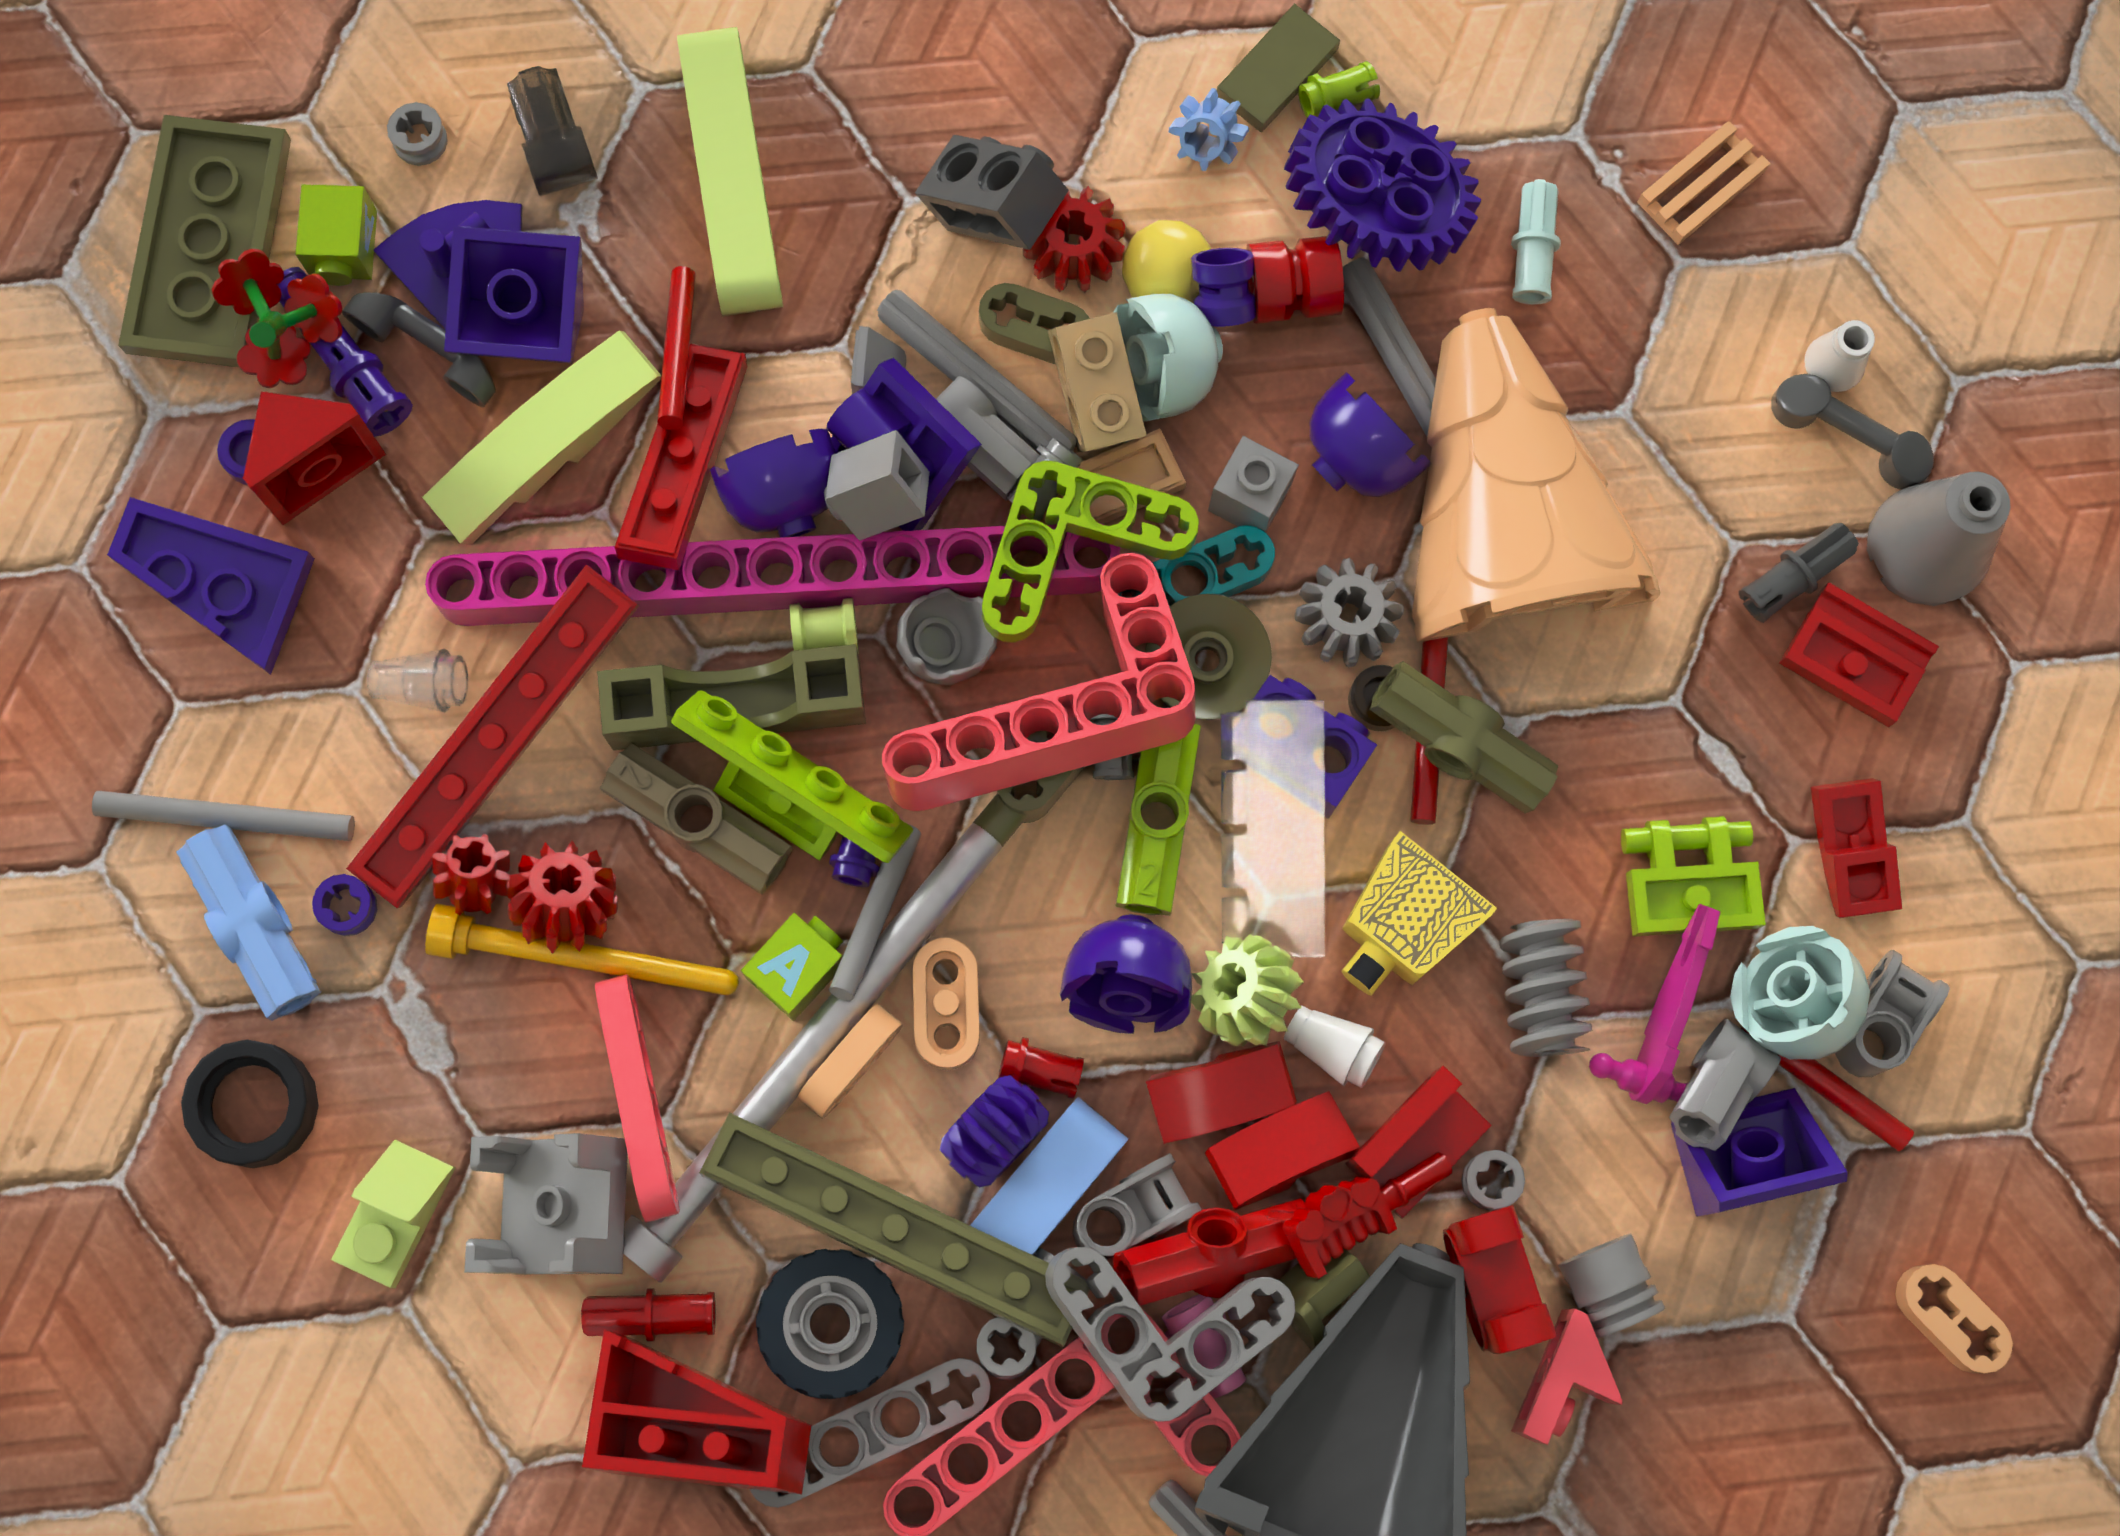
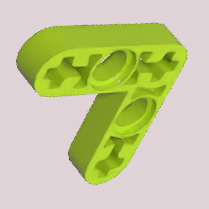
M1041 461L1032 464L1024 471L1019 480L983 596L982 619L985 628L993 637L1002 642L1014 643L1024 640L1033 633L1040 619L1066 532L1159 559L1173 560L1183 557L1191 550L1196 541L1199 519L1195 509L1189 502L1177 496L1059 462ZM1045 480H1053L1057 482V493L1064 497L1063 499L1053 497L1050 500L1044 524L1038 520H1033L1037 509V493L1031 490V487L1042 488ZM1112 495L1124 503L1127 513L1118 524L1112 526L1102 525L1091 516L1089 508L1092 502L1100 496ZM1137 504L1147 506L1144 516L1145 520L1163 523L1167 514L1175 515L1179 518L1178 528L1187 531V533H1175L1172 542L1160 539V528L1145 522L1141 524L1140 535L1131 533L1130 531L1135 524ZM1023 514L1030 520H1019V518ZM1057 524V527L1053 530L1047 525ZM1025 536H1034L1040 539L1046 545L1048 551L1045 560L1033 567H1023L1016 563L1010 553V549L1016 540ZM1003 573L1019 582L1025 583L1021 593L1020 608L1023 612L1028 613L1027 617L1016 616L1012 625L1001 623V612L993 608L995 604L1006 605L1011 594L1012 579H1001ZM1027 583H1039L1037 589H1034Z

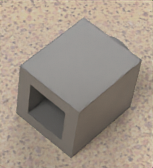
M895 430L831 455L827 487L824 489L825 501L831 514L837 520H842L860 541L924 517L930 472L899 432Z

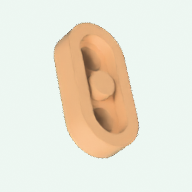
M938 938L928 942L919 950L913 963L914 1040L916 1048L925 1062L942 1070L957 1069L968 1063L975 1055L980 1040L978 968L976 958L968 946L952 938ZM944 962L953 964L958 970L956 980L950 984L938 983L933 977V972L937 965ZM951 1026L959 1032L960 1040L955 1047L943 1049L936 1044V1032L942 1027Z

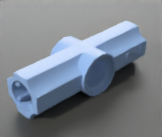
M224 824L217 828L205 829L186 840L183 847L176 851L192 880V885L199 893L208 910L204 914L206 924L224 955L232 963H237L265 1017L273 1021L279 1017L291 1015L309 1005L321 991L316 984V980L312 977L305 959L299 953L289 935V932L293 931L290 919L268 884L264 881L260 882L233 830Z

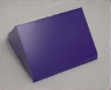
M453 225L444 352L572 364L584 312L581 237Z
M1795 1088L1755 1097L1745 1106L1726 1142L1716 1151L1707 1147H1692L1675 1134L1676 1128L1671 1121L1672 1131L1696 1217L1847 1182L1848 1172Z

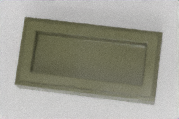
M1294 3L1217 86L1218 98L1227 101L1229 104L1239 101L1241 105L1236 113L1262 133L1298 94L1299 86L1307 83L1308 76L1316 74L1336 53L1339 48L1340 39Z

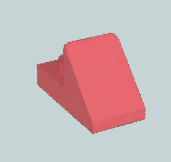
M1575 1308L1561 1310L1554 1327L1557 1337L1548 1341L1511 1430L1535 1443L1548 1445L1552 1434L1560 1437L1565 1431L1575 1407V1400L1568 1397L1572 1387L1606 1403L1623 1404L1590 1319L1586 1313Z

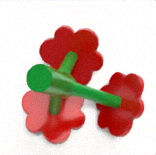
M249 249L244 251L238 257V260L227 259L220 263L218 273L221 278L214 282L211 289L215 301L223 306H233L235 312L239 315H249L255 310L259 317V320L245 334L247 345L243 346L237 353L239 368L246 374L257 375L258 383L264 388H273L280 381L287 385H296L302 382L307 375V365L304 360L311 353L309 342L315 343L321 339L326 342H334L342 335V324L338 318L342 313L341 301L329 290V286L322 276L312 273L303 279L297 278L288 283L287 289L291 298L286 301L284 306L285 314L282 315L279 312L271 311L270 308L276 306L281 300L282 292L278 284L284 279V271L279 264L270 263L265 252L259 249ZM295 327L302 329L304 338L297 337Z

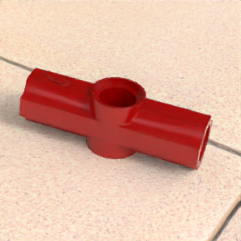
M1299 1198L1241 1216L1224 1208L1203 1209L1190 1218L1187 1232L1114 1253L1113 1269L1139 1306L1191 1290L1205 1297L1221 1298L1239 1283L1243 1282L1245 1274L1297 1259L1288 1237L1283 1231V1224L1294 1216L1295 1210L1305 1208V1203Z

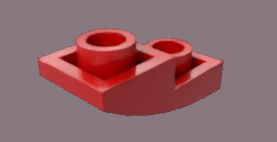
M1280 1041L1268 1043L1267 1046L1259 1045L1220 1054L1212 1062L1155 1074L1146 1081L1164 1144L1246 1123L1280 1112L1297 1104Z
M1327 1091L1234 1133L1209 1147L1205 1155L1234 1210L1288 1190L1298 1178L1351 1158L1360 1146L1330 1091Z

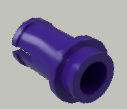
M842 836L838 854L831 855L829 864L834 867L832 878L841 883L856 887H868L871 877H876L880 867L875 864V856Z

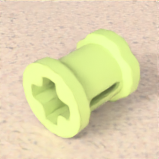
M853 598L843 599L842 604L839 606L803 609L799 603L790 604V623L794 651L856 644L859 654Z

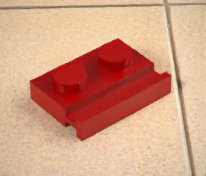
M1827 583L1818 594L1816 602L1807 613L1779 664L1883 725L1890 727L1899 719L1925 673L1928 662L1939 646L1835 585Z

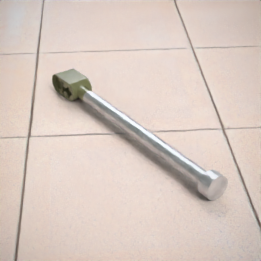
M1037 731L1027 739L1036 743L1046 742L1051 732ZM1085 767L1038 779L1037 798L1029 794L1024 795L1020 800L1014 798V786L998 790L985 809L880 934L853 1000H842L831 994L733 1114L770 1131L798 1097L799 1092L810 1077L867 1013L1022 823L1035 822L1044 817ZM721 1128L675 1183L679 1201V1214L647 1223L631 1215L624 1225L623 1254L660 1283L664 1281L683 1257L674 1246L723 1188V1186L702 1177L699 1173Z

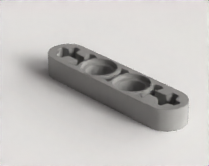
M958 1358L936 1366L811 1426L808 1448L810 1458L817 1470L823 1475V1478L812 1483L810 1482L809 1469L805 1470L802 1495L791 1493L781 1495L780 1492L749 1490L756 1500L770 1507L778 1508L790 1505L974 1417L983 1410L989 1400L991 1390L989 1376L981 1365L971 1359ZM959 1369L964 1377L976 1375L979 1379L980 1387L972 1392L974 1404L963 1408L958 1400H951L937 1407L945 1415L946 1419L937 1424H931L929 1405L916 1390V1386L929 1381L931 1384V1394L933 1395L950 1385L948 1373L952 1370ZM898 1397L907 1398L914 1402L920 1414L919 1425L915 1432L902 1438L889 1434L881 1421L882 1410L886 1403ZM837 1426L846 1427L853 1431L859 1443L858 1454L854 1461L849 1465L841 1467L828 1463L822 1456L820 1448L821 1439L825 1432Z

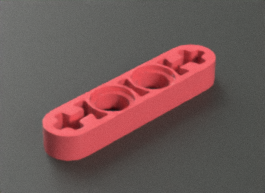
M628 974L595 982L596 998L634 1188L642 1216L647 1223L677 1215L680 1212L679 1201L640 1012Z

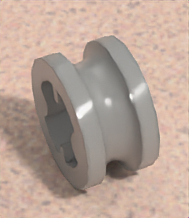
M418 102L405 104L396 109L389 118L387 124L388 137L398 156L408 164L417 166L427 165L439 159L444 153L448 142L447 133L438 113L429 105ZM424 124L430 135L427 137L421 134L423 141L410 143L405 133L406 130L414 133L413 125Z
M1491 1150L1480 1153L1469 1160L1463 1169L1461 1182L1463 1192L1471 1203L1478 1208L1491 1211L1515 1203L1523 1193L1525 1177L1523 1168L1516 1158L1507 1152ZM1490 1162L1501 1165L1502 1167L1498 1174L1507 1172L1510 1182L1509 1187L1498 1190L1496 1199L1485 1196L1484 1194L1488 1187L1479 1189L1476 1180L1477 1174L1488 1171Z

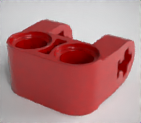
M1514 1205L1452 1223L1447 1229L1443 1230V1240L1446 1252L1450 1256V1262L1464 1267L1466 1314L1473 1335L1483 1352L1489 1351L1493 1354L1511 1352L1557 1337L1547 1304L1541 1301L1521 1238H1524Z

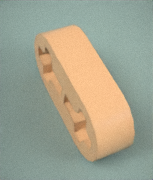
M879 1003L874 1005L810 1077L797 1098L821 1119L825 1118L900 1032L903 1024Z
M1929 1264L1912 1267L1902 1274L1897 1282L1895 1293L1899 1308L1953 1365L1962 1371L1984 1374L1996 1372L2006 1365L2011 1357L2013 1347L2010 1331L2004 1322L1954 1272L1945 1266ZM1920 1281L1923 1283L1939 1282L1941 1288L1936 1296L1950 1311L1948 1315L1936 1306L1921 1308L1918 1303L1923 1296V1292L1918 1286ZM1960 1322L1970 1331H1987L1989 1336L1985 1339L1984 1345L1990 1352L1988 1356L1968 1355L1966 1351L1972 1342L1957 1326Z

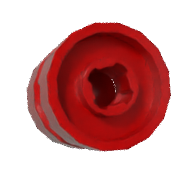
M1327 236L1301 238L1294 249H1289L1284 241L1247 244L1246 250L1252 252L1254 258V275L1248 280L1249 291L1254 294L1256 301V317L1253 319V322L1257 324L1290 320L1294 310H1300L1305 318L1341 315L1344 306V278L1338 242L1329 246L1325 243Z

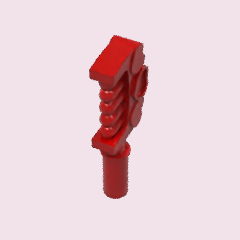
M1437 1152L1397 1178L1389 1179L1386 1185L1381 1188L1376 1179L1355 1177L1351 1181H1341L1338 1186L1324 1185L1317 1192L1310 1193L1306 1198L1305 1208L1295 1210L1294 1216L1283 1224V1231L1288 1237L1292 1250L1308 1277L1320 1279L1327 1274L1324 1266L1328 1265L1331 1257L1333 1259L1339 1258L1344 1253L1343 1249L1346 1251L1352 1250L1356 1242L1363 1243L1368 1238V1234L1371 1236L1376 1235L1378 1232L1390 1234L1397 1230L1392 1212L1399 1207L1407 1206L1410 1200L1450 1176L1453 1172L1452 1166L1444 1154Z

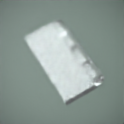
M1246 700V712L1220 713L1221 759L1246 760V770L1221 771V823L1247 824V833H1227L1221 835L1222 887L1247 888V896L1222 898V943L1224 944L1226 936L1238 937L1244 940L1250 934L1263 937L1271 942L1272 946L1276 945L1288 952L1290 957H1325V700Z

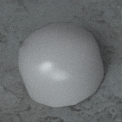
M943 588L933 591L928 595H923L910 603L897 624L896 647L913 674L934 684L953 685L970 679L980 672L997 648V638L987 631L982 619V597L969 598L953 592L950 588Z

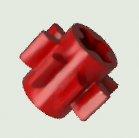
M483 834L480 838H460L458 835H455L447 855L443 853L433 854V874L436 875L433 879L435 899L449 897L450 902L455 906V914L460 916L464 911L478 912L481 910L489 914L491 913V904L494 902L496 894L507 896V882L510 879V875L507 873L510 870V853L508 850L496 852L494 847L488 842L487 834Z

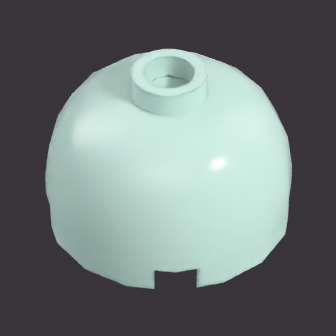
M1150 294L1126 299L1128 303L1117 305L1113 313L1117 312L1143 421L1172 417L1192 410L1210 392L1215 381L1218 363L1223 356V344L1219 332L1211 326L1204 313L1195 304L1174 294Z
M1788 927L1766 936L1756 945L1760 953L1752 959L1749 966L1746 967L1741 962L1736 970L1730 995L1735 1018L1762 1047L1787 1059H1821L1839 1052L1856 1037L1866 1020L1870 990L1865 972L1859 960L1839 939L1831 937L1825 930L1818 927Z

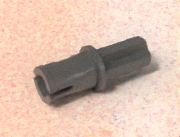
M1834 523L1795 553L1791 550L1783 552L1780 555L1781 562L1748 586L1743 587L1739 591V597L1744 601L1748 598L1750 599L1743 603L1745 608L1756 620L1764 623L1770 616L1803 592L1812 594L1818 589V580L1856 553L1859 544L1858 540L1843 523Z

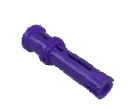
M291 267L284 270V279L278 284L282 292L279 302L283 308L286 301L291 298L287 289L288 283L291 280L303 279L307 276L300 267ZM343 325L342 335L338 340L326 342L321 339L318 342L310 343L331 371L329 380L333 391L338 397L348 399L374 437L391 432L408 418L413 407L410 399L405 393L394 390L382 374L384 365L377 355L366 350L361 351Z

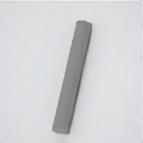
M912 825L910 826L914 831L908 841L889 863H881L829 987V992L839 999L851 1001L856 994L921 836V832Z

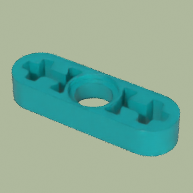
M1244 525L1193 545L1191 550L1183 557L1173 560L1160 559L1152 563L1158 572L1167 602L1171 606L1177 601L1190 597L1179 594L1171 584V575L1179 567L1190 565L1197 567L1204 573L1207 586L1200 594H1218L1231 597L1259 585L1267 578L1274 562L1275 548L1271 538L1263 530L1254 526ZM1243 543L1247 551L1259 550L1261 554L1257 556L1255 569L1248 570L1243 562L1234 564L1224 570L1223 578L1226 583H1218L1217 568L1208 555L1216 554L1218 566L1234 558L1237 544ZM1133 589L1118 593L1119 596H1122V593L1130 591L1132 597L1142 594V592Z

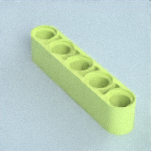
M738 27L677 35L713 271L722 317L783 307Z

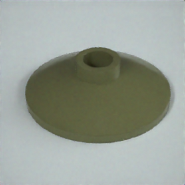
M1218 594L1193 595L1171 605L1169 608L1194 678L1196 719H1222L1245 709L1250 705L1268 678L1271 668L1272 653L1270 640L1259 618L1242 603ZM1146 643L1145 652H1153L1161 647L1154 643ZM1202 650H1211L1218 656L1219 665L1212 671H1203L1196 665L1195 656ZM1161 698L1170 708L1180 703L1174 698Z

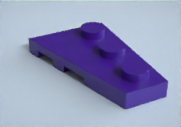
M132 497L129 498L107 554L118 565L270 675L315 560L308 551Z

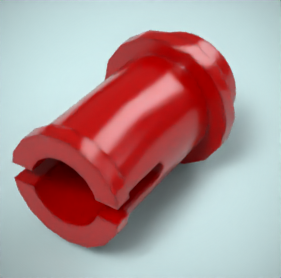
M1022 1037L1020 1043L1007 1041L998 1078L1011 1075L1023 1085L1026 1084L1027 1086L1067 1096V1098L1074 1099L1077 1092L1076 1085L1079 1086L1083 1070L1084 1058H1074L1029 1046V1039Z

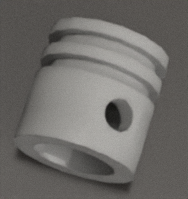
M1627 1234L1596 1246L1558 1265L1564 1279L1568 1282L1573 1292L1577 1308L1585 1307L1586 1314L1594 1327L1597 1338L1628 1328L1665 1309L1662 1300L1655 1301L1653 1298L1658 1293L1656 1286H1648L1646 1280L1650 1279L1651 1275L1640 1258L1638 1247L1632 1234Z

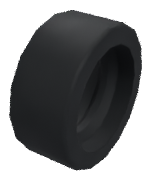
M248 1039L223 1044L204 1056L187 1078L181 1100L184 1127L197 1148L216 1161L253 1169L278 1164L299 1150L313 1130L319 1106L315 1081L302 1061L280 1047ZM255 1065L268 1068L281 1078L287 1088L289 1106L286 1119L274 1134L263 1141L247 1144L233 1141L220 1131L214 1121L212 1103L216 1088L225 1076L238 1068Z

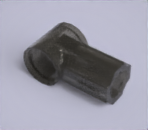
M536 66L518 72L517 77L508 82L507 86L518 124L521 126L526 141L521 143L539 196L541 197L598 179L581 126L575 125L557 69H546Z

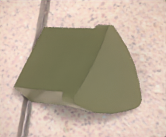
M1344 1249V1253L1339 1258L1333 1259L1331 1257L1328 1265L1324 1266L1327 1274L1320 1279L1308 1277L1299 1263L1280 1279H1277L1290 1289L1295 1301V1314L1291 1325L1311 1351L1323 1339L1325 1326L1321 1320L1370 1277L1358 1258Z

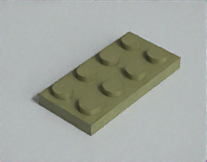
M171 115L163 116L118 344L125 354L239 367L237 364V353L243 346L247 345L245 334L258 321V315L255 310L249 315H239L235 312L233 306L218 304L212 295L211 289L214 282L221 278L218 273V267L224 260H238V257L249 249L262 250L269 259L291 144V138L286 129Z

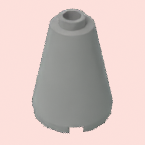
M1969 472L1909 486L1890 496L1879 507L1869 525L1866 548L1870 562L1874 559L1879 572L1883 576L1880 580L1887 589L1910 603L1929 606L1946 604L1973 591L1981 583L1989 570L2009 516L2010 498L2006 488L1998 479L1987 473Z

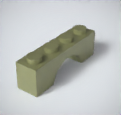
M856 644L795 650L776 661L736 670L688 671L661 664L597 671L602 734L613 751L626 749L630 743L642 748L699 742L671 723L676 710L699 690L727 700L735 707L737 713L763 730L774 733L866 724L861 669Z

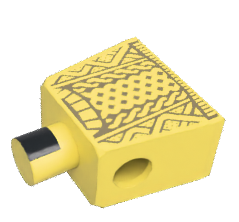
M1400 831L1384 851L1342 928L1361 947L1341 972L1355 987L1370 996L1373 995L1391 971L1395 972L1407 983L1413 985L1491 917L1497 908Z

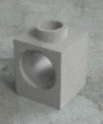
M1242 436L1213 488L1208 511L1236 526H1254L1266 533L1292 487L1299 464Z

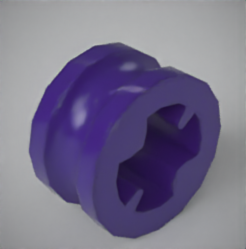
M346 874L333 875L324 880L315 890L312 900L313 913L318 922L333 933L342 936L357 935L363 932L374 921L377 913V899L372 889L358 878ZM349 889L350 895L360 901L361 904L356 914L348 911L351 919L341 922L340 915L330 910L329 906L334 896L341 900L342 896L339 892Z

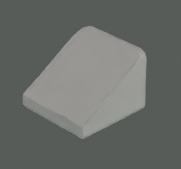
M859 326V330H856L851 376L852 394L864 388L880 363L894 357L904 368L906 367L905 351L870 327Z

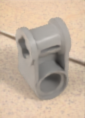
M1890 950L1885 954L1867 979L1870 995L1864 1024L1856 1037L1839 1052L1835 1053L1840 1065L1848 1073L1857 1077H1873L1903 1064L1910 1056L1926 1026L1940 1010L1950 989L1949 985L1942 980H1937L1933 983L1903 964L1902 955L1895 950ZM1865 1030L1875 1032L1880 1037L1884 1046V1054L1881 1060L1872 1057L1867 1052L1863 1044Z
M1169 1153L1122 1179L1120 1181L1121 1184L1095 1197L1083 1206L1073 1221L1072 1234L1077 1247H1089L1098 1251L1106 1259L1114 1257V1253L1130 1249L1149 1237L1152 1240L1201 1211L1202 1209L1198 1202H1190L1172 1169L1176 1161L1172 1154ZM1104 1210L1117 1217L1121 1225V1236L1116 1244L1100 1246L1088 1236L1086 1225L1087 1219L1092 1212Z

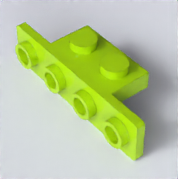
M699 690L676 710L671 720L674 726L729 761L713 792L819 861L829 851L837 835L840 833L882 862L889 863L905 845L914 831L909 824L899 818L892 808L883 803L872 801L847 785L837 772L824 766H818L792 749L789 742L782 736L758 727L737 713L735 707L721 697L712 696L705 691Z

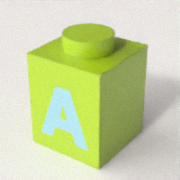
M301 184L295 255L308 275L312 273L319 274L326 280L328 285H349L352 283V279L372 280L377 210L364 186Z
M793 913L741 969V972L750 983L791 1020L795 1021L834 978L842 959V955L836 949L843 943V940L818 917L814 916L807 924L796 913Z

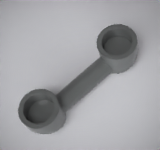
M364 292L354 295L342 310V314L349 322L376 341L384 342L396 326L452 362L453 364L445 373L443 379L456 392L472 403L485 407L496 392L491 375L480 356L445 353V329L408 306L402 300L386 294Z
M1794 375L1783 381L1772 396V412L1775 418L1784 426L1794 429L1804 428L1812 424L1818 417L1880 452V474L1894 488L1902 490L1909 486L1921 484L1933 469L1934 454L1930 443L1923 435L1914 431H1907L1902 434L1892 431L1832 397L1830 386L1824 379L1816 375Z

